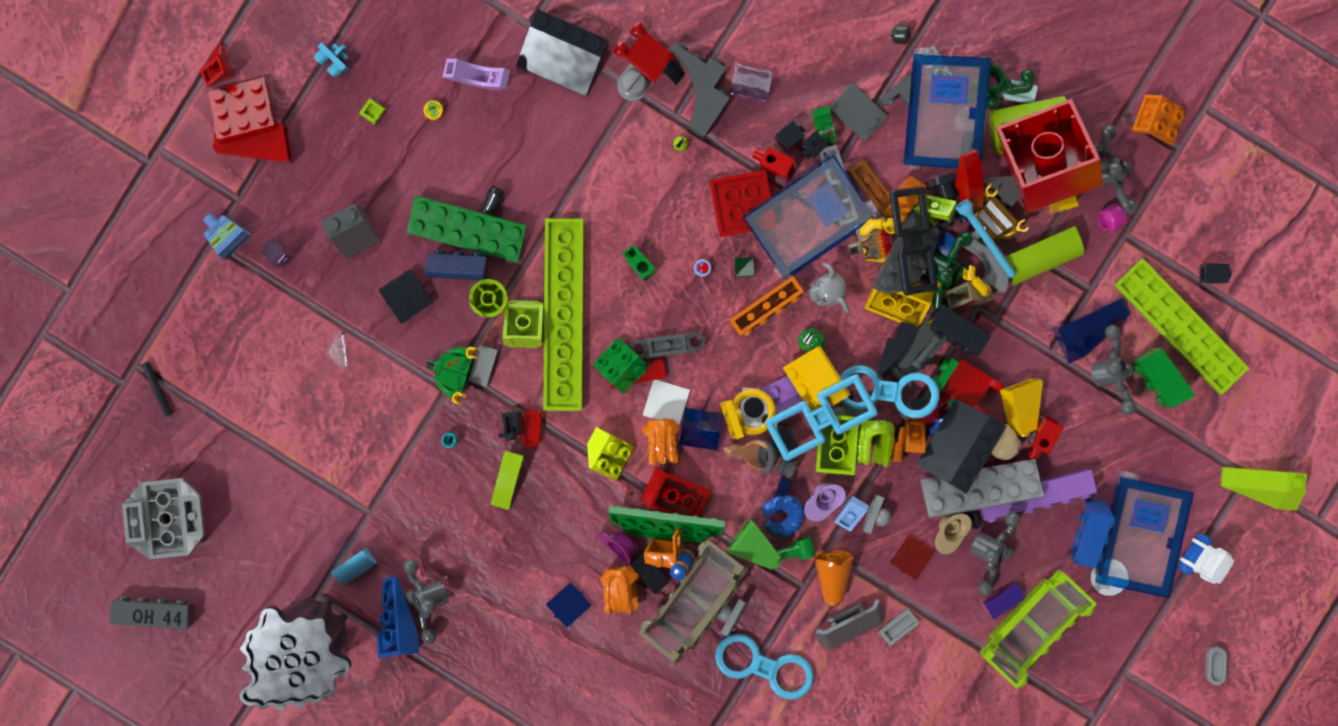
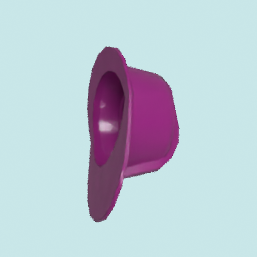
M597 532L598 539L608 549L615 553L623 563L628 566L631 565L630 558L638 550L639 546L630 535L624 532H617L608 536L603 532Z

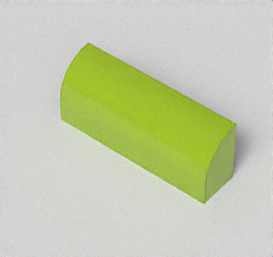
M1076 226L1005 256L1016 273L1015 277L1010 278L1012 285L1015 286L1083 256L1084 247Z

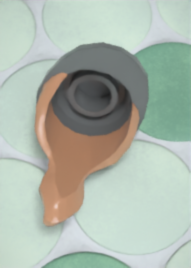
M766 439L751 440L744 446L733 444L724 447L727 455L731 457L741 456L750 467L763 473H770L779 460V451L776 445L768 442Z

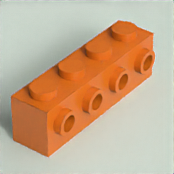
M792 276L728 321L739 336L743 334L746 337L754 331L753 327L759 323L762 326L770 320L768 316L775 312L778 315L785 310V304L790 301L793 304L801 299L800 294L804 291L794 276Z

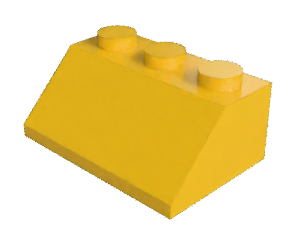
M917 282V283H916L915 285H913L912 287H914V286H920V285H923V284ZM872 287L864 309L899 323L902 321L914 324L919 328L932 304L935 291L905 296L903 292L888 294Z
M820 345L783 367L802 400L807 402L811 412L821 407L817 394L842 381ZM844 388L826 398L832 407L851 394L847 388Z

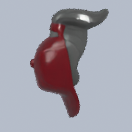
M940 392L937 407L931 414L923 418H911L903 415L900 411L899 413L905 420L916 419L922 423H930L941 417V407L948 403L951 397L946 392ZM927 395L924 398L912 399L907 404L904 401L903 403L908 409L921 410L930 403L931 396Z

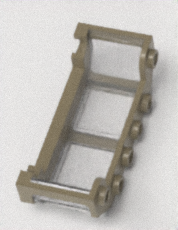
M711 540L702 542L698 547L700 559L697 558L693 562L692 570L680 581L681 585L678 589H674L670 593L669 601L666 605H662L659 608L658 616L650 620L646 619L640 626L641 630L638 634L674 663H680L688 650L692 652L739 590L743 583L741 578L748 571V568L729 556Z

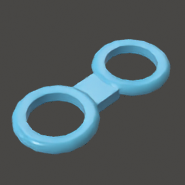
M857 365L846 369L840 376L841 380H844L856 373L868 375L874 383V391L870 397L873 404L878 400L894 402L897 409L903 415L911 418H923L931 414L937 407L940 399L939 388L936 382L929 375L923 373H910L896 383L881 381L872 368ZM912 381L925 382L931 390L930 403L921 410L908 409L902 401L903 388ZM848 397L841 400L850 409H867L864 402L856 403Z
M739 633L728 635L720 641L716 648V664L723 674L729 678L741 679L753 673L769 679L770 687L781 698L789 700L801 698L808 693L813 685L814 674L807 660L793 654L781 656L777 660L760 655L758 645L747 635ZM737 641L747 644L753 654L750 665L740 671L728 668L723 661L725 648ZM790 662L802 666L806 673L803 686L792 692L780 688L776 680L779 668Z

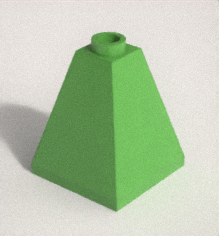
M751 518L747 520L727 547V551L730 554L771 570L772 568L776 570L782 562L778 552Z

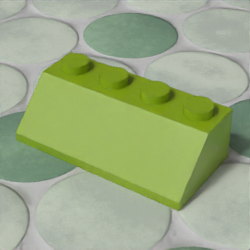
M1065 96L989 111V128L995 155L1002 154L996 127L1067 101Z

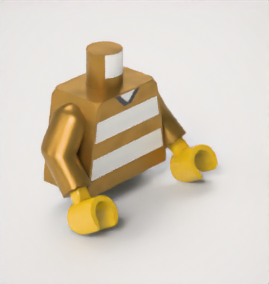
M989 183L986 192H984L983 208L973 212L989 236L998 242L1009 240L1021 233V231H1027L1031 225L1027 228L1022 226V222L1027 219L1024 218L1018 223L995 197L998 188L994 192L990 191L989 188L993 183ZM975 229L970 232L973 237L981 239Z

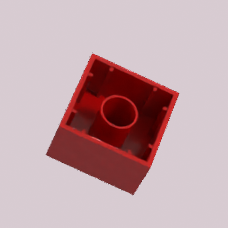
M1072 99L996 127L1001 153L1027 213L1103 185L1100 158Z

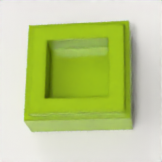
M369 98L359 114L376 125L386 112V109Z

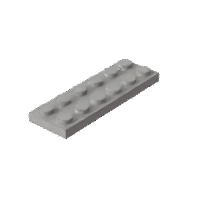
M1035 459L982 468L967 495L937 477L920 481L928 518L1044 497Z

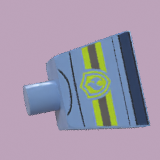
M210 213L203 219L210 227L205 231L204 236L217 255L223 260H228L252 236L250 232L225 215L217 219Z

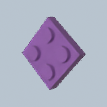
M788 376L760 388L774 401L776 415L803 401Z

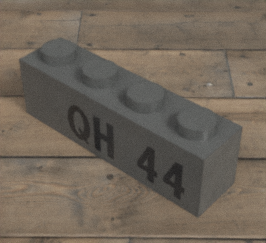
M118 596L117 599L111 601L110 624L187 629L192 626L194 603H187L186 599H176L175 602H170L168 598H157L154 601L149 600V597L130 599V596Z

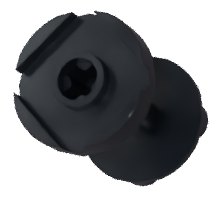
M954 173L932 179L933 183L928 184V181L924 182L926 190L936 188L939 198L956 201L955 197L959 196L955 187L957 176H954ZM956 210L950 221L940 223L937 227L941 226L943 230L953 227V222L960 221L962 224L969 222L966 216L961 217Z

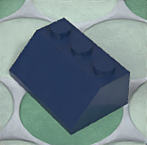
M434 250V254H428L424 276L478 281L487 279L488 258L484 257V253H472V256H465V252H453V255H445L446 251Z

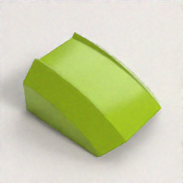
M512 300L507 302L504 310L503 343L505 346L511 348H538L542 346L544 303L536 300Z

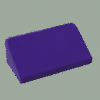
M1013 582L985 601L983 605L991 617L995 619L1024 600L1025 597L1019 586Z

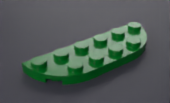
M609 506L608 512L609 519L614 525L617 523L623 528L624 532L638 537L673 541L672 538L677 528H681L683 543H700L711 536L716 538L723 532L725 521L716 518L707 519L700 518L699 516H684L678 513L668 514L660 511H645L639 508H623L622 506Z

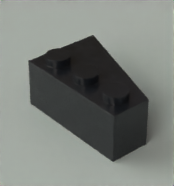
M938 305L926 323L932 333L938 336L941 334L946 338V342L953 346H958L962 349L963 353L970 357L972 355L979 356L991 338L989 334L944 305Z

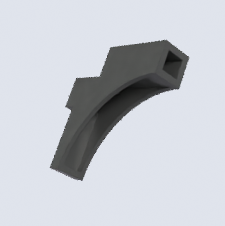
M673 43L670 47V53L686 68L695 91V109L688 129L704 139L729 102L727 92L721 88L715 89L726 72L725 64L717 58L714 60L710 58L705 64V60L697 54L693 56L683 44L679 43L677 45Z

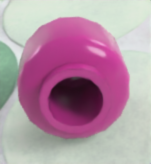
M1111 204L1099 212L1098 223L1103 230L1114 232L1127 223L1128 214L1123 211L1122 206Z

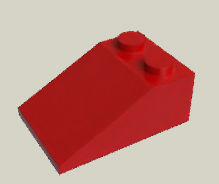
M656 466L640 501L647 507L662 513H678L684 516L700 517L712 490Z

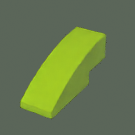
M508 450L504 452L491 505L507 510L510 509L525 455Z

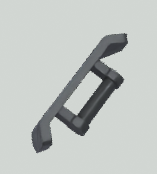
M931 315L918 328L916 338L909 352L892 371V374L900 380L910 373H921L945 343V337L941 334L938 336L929 330L930 327L926 325ZM914 381L908 383L906 386L910 387L914 383Z
M875 599L873 606L864 610L859 601L855 603L856 605L834 616H829L828 620L832 627L827 630L816 629L814 632L818 643L825 648L834 649L881 625L885 619V608L881 599ZM857 612H860V613H858V614H856V615H854V616H852V617H850V618H848V619L844 620L843 622H841V623H839V624L836 625V623H838L839 621H841V620H843V619H845V618H847V617H849V616H851V615H853V614H855V613H857Z

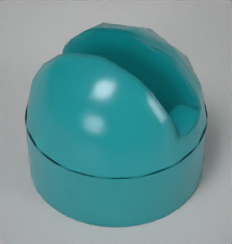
M446 433L443 435L441 442L446 448H454L458 444V438L453 433Z

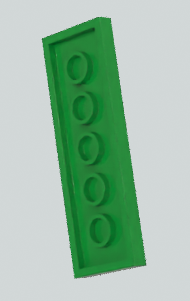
M415 195L407 233L518 263L527 225Z

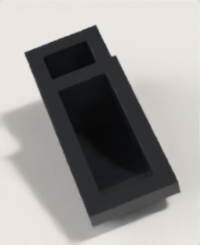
M901 321L896 338H887L877 370V375L881 379L887 377L909 352L918 332L916 325Z

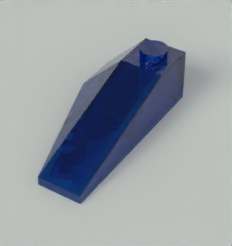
M1120 298L1052 329L1067 363L1070 364L1087 356L1106 338L1105 329L1109 325H1116L1118 327L1130 316V313L1123 298Z

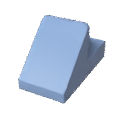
M853 496L848 497L834 523L851 532L868 511L869 505Z

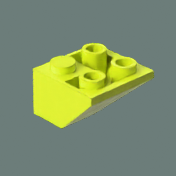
M596 427L587 443L589 468L617 480L634 446Z

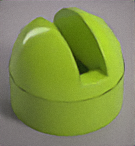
M678 136L674 139L673 146L676 151L684 152L688 148L689 143L684 136ZM682 139L685 140L680 148H678L677 145Z

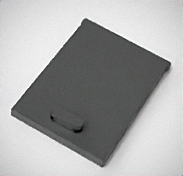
M851 83L829 107L830 111L864 142L888 117L854 83Z

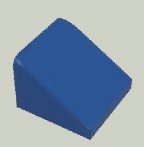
M949 232L939 237L936 249L940 255L947 257L955 239Z

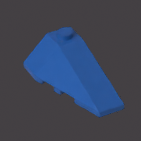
M393 576L383 579L381 595L383 613L379 615V622H382L381 632L377 633L378 658L419 653L418 633L398 577Z

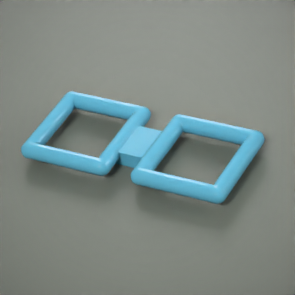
M854 374L819 392L817 398L821 407L812 412L807 402L802 401L765 421L785 461H789L824 443L826 439L821 429L831 424L837 434H842L878 414L859 375ZM855 384L868 411L840 425L826 397ZM802 410L816 438L788 452L774 424Z

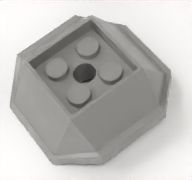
M183 478L142 482L122 504L126 543L149 559L190 555L205 535L202 496ZM166 513L171 517L170 523H167L164 519Z

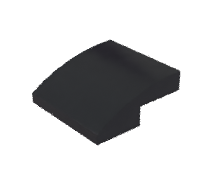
M411 269L379 289L380 294L401 324L433 303Z

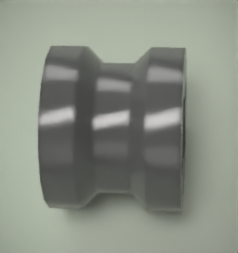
M782 457L776 473H783L790 479L798 462L795 460L785 461Z

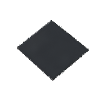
M671 59L662 70L676 86L685 74Z

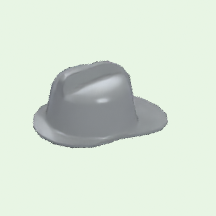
M630 64L620 76L617 88L619 94L624 99L636 101L641 99L654 83Z

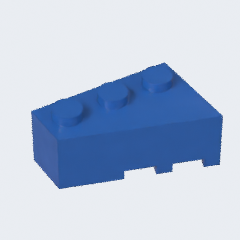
M1087 498L1083 499L1086 507L1084 515L1080 514L1079 520L1082 523L1079 532L1075 533L1071 557L1075 564L1097 568L1098 562L1102 561V550L1104 545L1108 543V532L1113 527L1115 518L1106 501Z

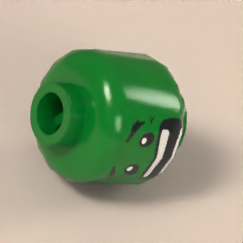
M813 327L805 328L797 339L799 341L798 347L806 353L819 345L824 350L826 344H824L826 337Z

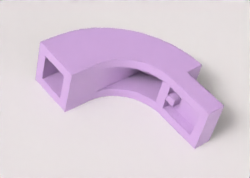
M446 59L443 78L478 88L501 91V89H506L510 70L483 67L460 59Z

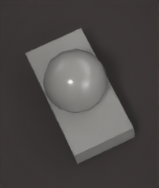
M877 494L874 495L862 526L864 532L871 534L874 524L882 527L891 521L890 512L886 508L881 507L884 497Z
M739 599L735 607L728 603L718 618L726 622L721 631L723 635L728 636L733 631L747 605L746 600Z

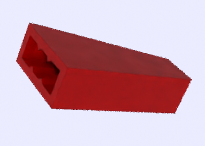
M283 123L275 124L276 129L220 144L217 141L216 134H214V140H212L214 151L222 156L287 164L293 163L287 125Z

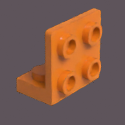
M1145 94L1132 131L1141 134H1151L1168 145H1174L1186 109L1163 95Z

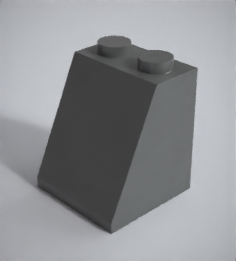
M355 203L320 221L329 240L346 259L381 242L365 209Z

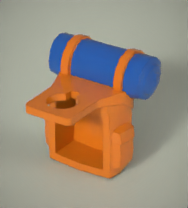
M677 528L672 538L673 541L652 539L646 547L644 559L647 564L671 568L670 575L674 579L682 581L695 561L696 552L690 547H683L681 528Z

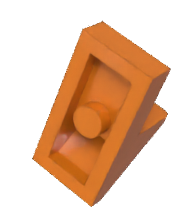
M905 420V452L925 453V423Z

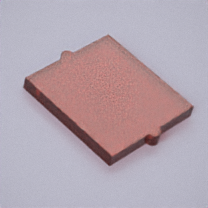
M908 535L890 563L899 568L901 573H906L917 580L935 552L924 546L923 542H918Z

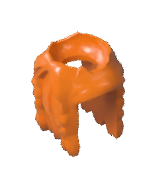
M673 419L649 420L642 428V433L648 438L649 465H656L657 461L664 465L669 460L671 463H678L676 434L680 430V426Z
M632 566L609 567L601 576L600 581L604 589V612L606 615H610L612 610L614 613L626 612V614H631L633 610L639 609L636 583L639 579V574L634 571Z

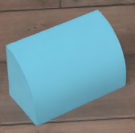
M365 548L331 573L339 583L346 586L376 565L377 561L370 551Z

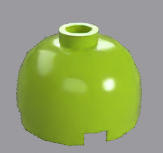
M480 280L470 290L469 303L473 311L478 315L494 317L500 314L507 306V291L497 280Z

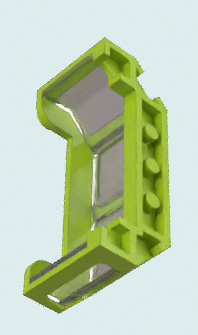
M1058 569L1049 580L1046 578L1042 579L1025 599L996 627L986 640L988 644L985 648L981 649L979 654L1016 689L1019 686L1022 687L1028 681L1026 670L1032 669L1036 665L1037 659L1050 650V645L1063 636V631L1075 624L1078 615L1081 617L1085 615L1087 617L1094 612V607L1097 603L1064 572Z

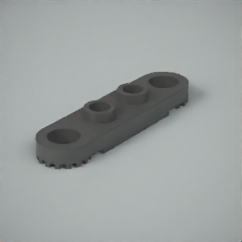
M693 332L635 340L629 347L633 350L634 345H643L644 352L638 355L642 359L699 351L704 347L705 339L702 334ZM697 336L701 339L699 347H692L690 345L692 337Z

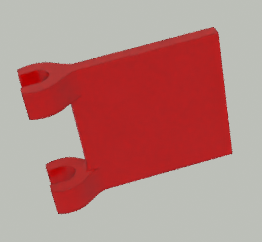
M638 21L630 31L632 36L638 38L635 43L628 49V46L623 41H620L612 52L618 57L625 58L650 81L655 83L662 75V70L669 60L673 61L676 57L649 35L643 24Z
M959 358V364L941 392H946L952 399H957L987 414V411L979 407L978 404L989 387L996 392H1000L1004 385L981 372L962 358Z

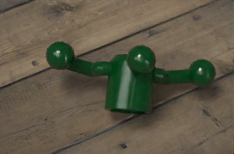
M982 58L978 63L981 73L978 80L969 87L970 95H967L966 104L974 102L978 96L986 95L988 96L985 100L986 107L992 110L997 109L1000 106V98L995 95L996 93L1005 91L1010 95L1028 93L1033 88L1035 74L1030 69L1023 70L1020 73V80L1025 85L1012 87L1011 80L1005 76L1001 67L993 65L992 60L989 58ZM992 76L996 79L997 85L989 86L984 82L983 78Z
M963 231L958 235L947 257L938 253L934 254L937 281L941 286L935 292L933 311H935L938 305H944L948 308V304L942 302L943 293L947 292L951 285L956 284L959 278L964 279V268L969 270L966 264L958 263L957 253L961 246L966 247L973 242V236L970 232ZM926 266L925 274L929 277L928 267Z

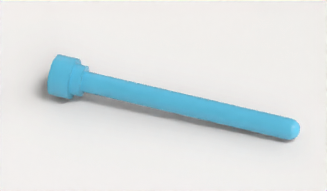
M966 199L956 206V210L960 215L968 218L1010 278L1015 277V271L973 213L974 209L970 200Z

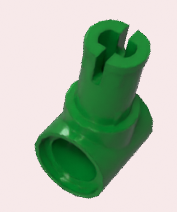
M811 536L795 540L793 546L776 550L781 560L794 557L804 560L815 557L816 554Z

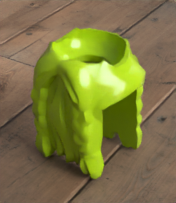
M877 419L873 421L867 420L859 424L856 462L869 465L872 437L875 436L872 463L883 464V467H888L891 463V454L895 441L894 425L890 421Z

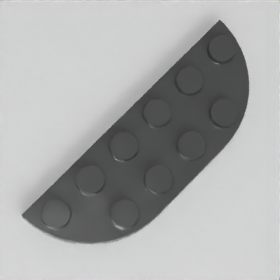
M913 208L902 229L922 226L921 216ZM939 220L936 225H932L929 222L930 231L922 234L923 245H932L933 252L940 235V226L937 227ZM902 237L896 238L871 286L880 292L888 294L903 292L898 260V250L904 249ZM926 253L906 256L910 287L917 283L927 265Z

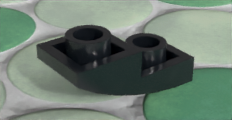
M644 551L631 561L630 566L639 574V577L653 594L656 595L669 583L658 567L645 563Z

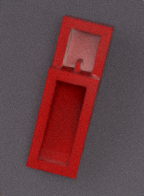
M976 149L960 156L955 187L960 190L958 204L963 200L969 199L973 205V212L983 208L984 200L983 173Z

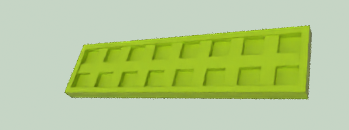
M1143 258L1138 260L1113 285L1219 395H1223L1249 369Z

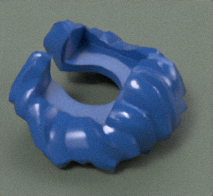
M789 495L773 497L768 502H765L761 508L762 514L767 516L773 515L778 510H785L788 513L787 518L781 522L771 520L770 517L764 522L766 530L780 538H788L792 532H798L805 515L803 504L796 497Z

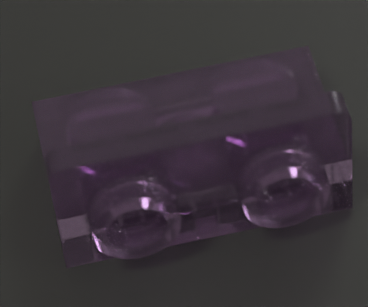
M736 64L729 93L739 97L743 96L756 101L766 102L773 72Z

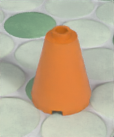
M826 550L815 554V564L824 601L828 605H839L844 599L853 564V556L851 557L849 552L832 550L830 554H826Z

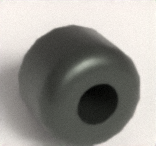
M902 24L895 25L890 33L893 42L896 44H907L910 38V27Z

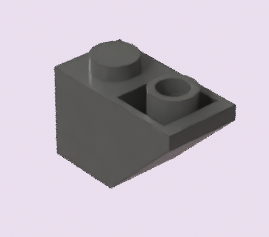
M1012 176L983 179L984 192H986L988 184L993 183L989 190L994 192L998 188L995 197L1004 207L1007 206L1009 208L1013 206L1019 199L1020 195Z

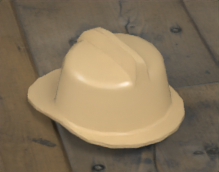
M959 513L945 515L941 518L939 522L940 531L935 539V546L939 553L950 554L959 547L971 529L972 523L968 515Z

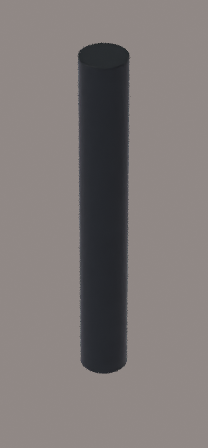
M143 363L142 367L164 416L172 415L150 363Z

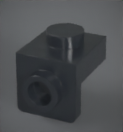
M813 132L801 144L800 148L802 150L800 152L807 160L811 158L814 161L828 146V143L817 132Z
M522 411L502 413L504 432L499 433L498 438H506V441L516 440L517 436L524 434Z

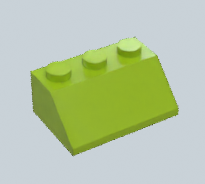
M835 414L840 425L856 418L855 416ZM831 424L821 429L826 440L817 446L816 472L855 475L859 425L842 434H837Z

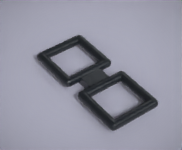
M920 186L892 190L890 192L894 231L896 237H902L904 249L898 250L903 294L909 296L935 291L938 289L933 247L930 244L923 245L922 234L930 231L925 189ZM918 195L922 226L902 229L898 197ZM926 253L930 284L910 287L906 256Z

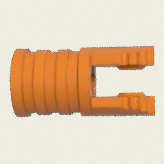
M900 427L898 442L893 443L891 461L904 462L905 427Z

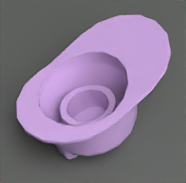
M833 483L819 484L815 488L813 496L806 502L804 508L806 517L816 522L828 517L843 504L846 498L844 489Z

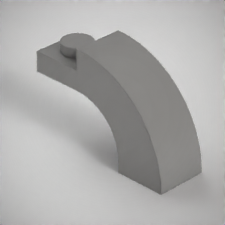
M973 237V242L969 246L961 247L981 259L984 265V278L982 281H987L994 292L1005 293L1009 276L985 242Z

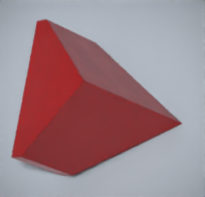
M222 42L207 64L200 69L206 87L214 86L235 77Z

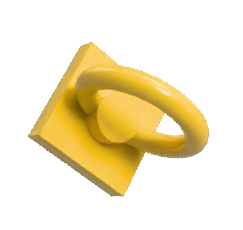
M747 389L739 393L733 402L732 400H725L719 403L732 439L744 437L743 433L758 435L768 430L765 422L758 427L744 425L742 413L738 408L744 399L752 396L759 397L768 407L767 419L775 416L776 407L774 401L766 392L759 389Z

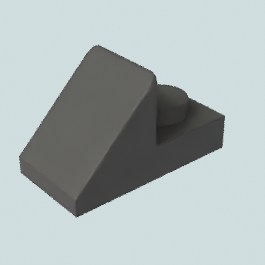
M908 74L881 97L877 103L882 108L886 104L889 107L897 100L895 97L897 96L907 107L910 102L911 76Z

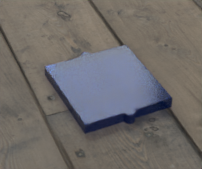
M571 582L546 604L555 614L554 617L558 618L566 628L592 606L583 596V592H579Z

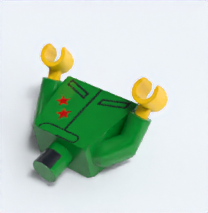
M459 346L448 349L445 354H441L439 361L429 358L427 361L426 369L435 371L434 380L437 381V387L456 404L463 405L460 403V398L467 397L462 393L465 391L473 361L478 359V357L474 356V351L479 350L478 347Z

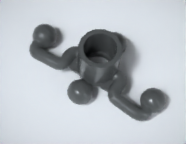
M1106 125L1102 128L1101 135L1104 155L1108 160L1101 162L1103 185L1097 188L1100 189L1116 184L1114 191L1122 205L1123 211L1126 214H1134L1138 209V204L1133 199H1127L1123 191V181L1131 173L1132 166L1129 162L1116 158L1115 153L1111 149V140L1116 136L1117 130L1113 125Z
M1109 325L1105 329V336L1113 340V351L1110 352L1109 360L1092 364V377L1097 387L1115 384L1117 390L1122 393L1124 398L1120 405L1121 412L1125 415H1131L1135 412L1136 405L1133 402L1129 389L1123 382L1126 378H1130L1133 375L1134 369L1130 364L1118 358L1121 353L1120 329L1116 325Z
M1009 512L1005 516V522L1008 526L1004 532L998 535L997 539L984 532H980L972 544L971 554L984 560L987 563V570H989L988 581H982L978 585V591L983 596H989L993 592L998 569L997 565L1004 558L1009 559L1014 554L1013 547L1004 542L1020 523V516L1016 512Z
M408 559L403 562V569L416 590H408L405 593V599L407 603L414 604L419 611L422 640L425 643L431 644L435 642L437 634L435 630L427 629V618L431 616V613L436 608L448 603V594L442 582L438 580L424 586L422 581L415 575L419 568L418 562L415 559Z

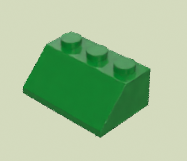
M1149 348L1131 361L1134 365V371L1137 375L1144 378L1146 388L1150 392H1154L1157 396L1155 399L1161 407L1173 408L1196 396L1162 348Z

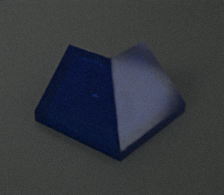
M685 407L679 445L717 451L723 413Z

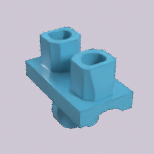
M322 42L317 46L320 50L314 58L322 66L331 59L334 63L327 71L334 78H337L343 72L347 74L350 71L339 60L340 57L344 61L349 58L345 54L347 50L345 45L338 47L334 43L331 46L335 51L334 53Z

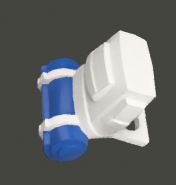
M1198 533L1196 538L1192 539V544L1183 558H1180V563L1177 567L1184 574L1192 575L1196 572L1205 581L1212 584H1220L1229 572L1234 560L1232 555L1221 548L1214 549L1211 546L1213 542L1207 535Z

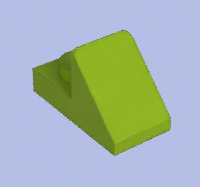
M926 195L929 222L932 225H936L939 219L950 221L956 211L957 201ZM917 202L913 209L920 215L919 202Z

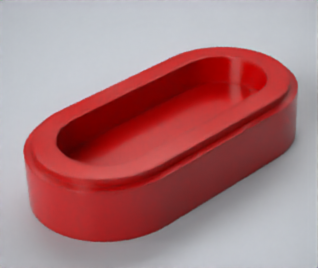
M529 410L523 416L524 434L521 435V442L527 448H534L541 440L542 415L536 410Z

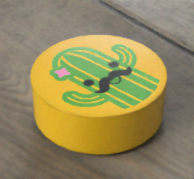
M432 100L425 104L424 114L428 119L435 121L442 117L444 110L439 102Z

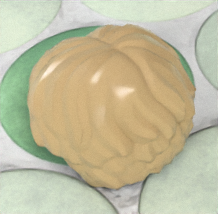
M1006 425L1005 432L992 452L998 459L1009 460L1016 456L1021 448L1022 442L1009 425Z

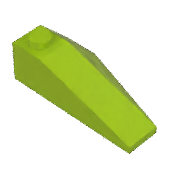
M1222 467L1220 486L1275 509L1297 511L1306 493L1307 474Z

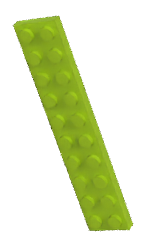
M545 218L543 410L582 411L584 219Z

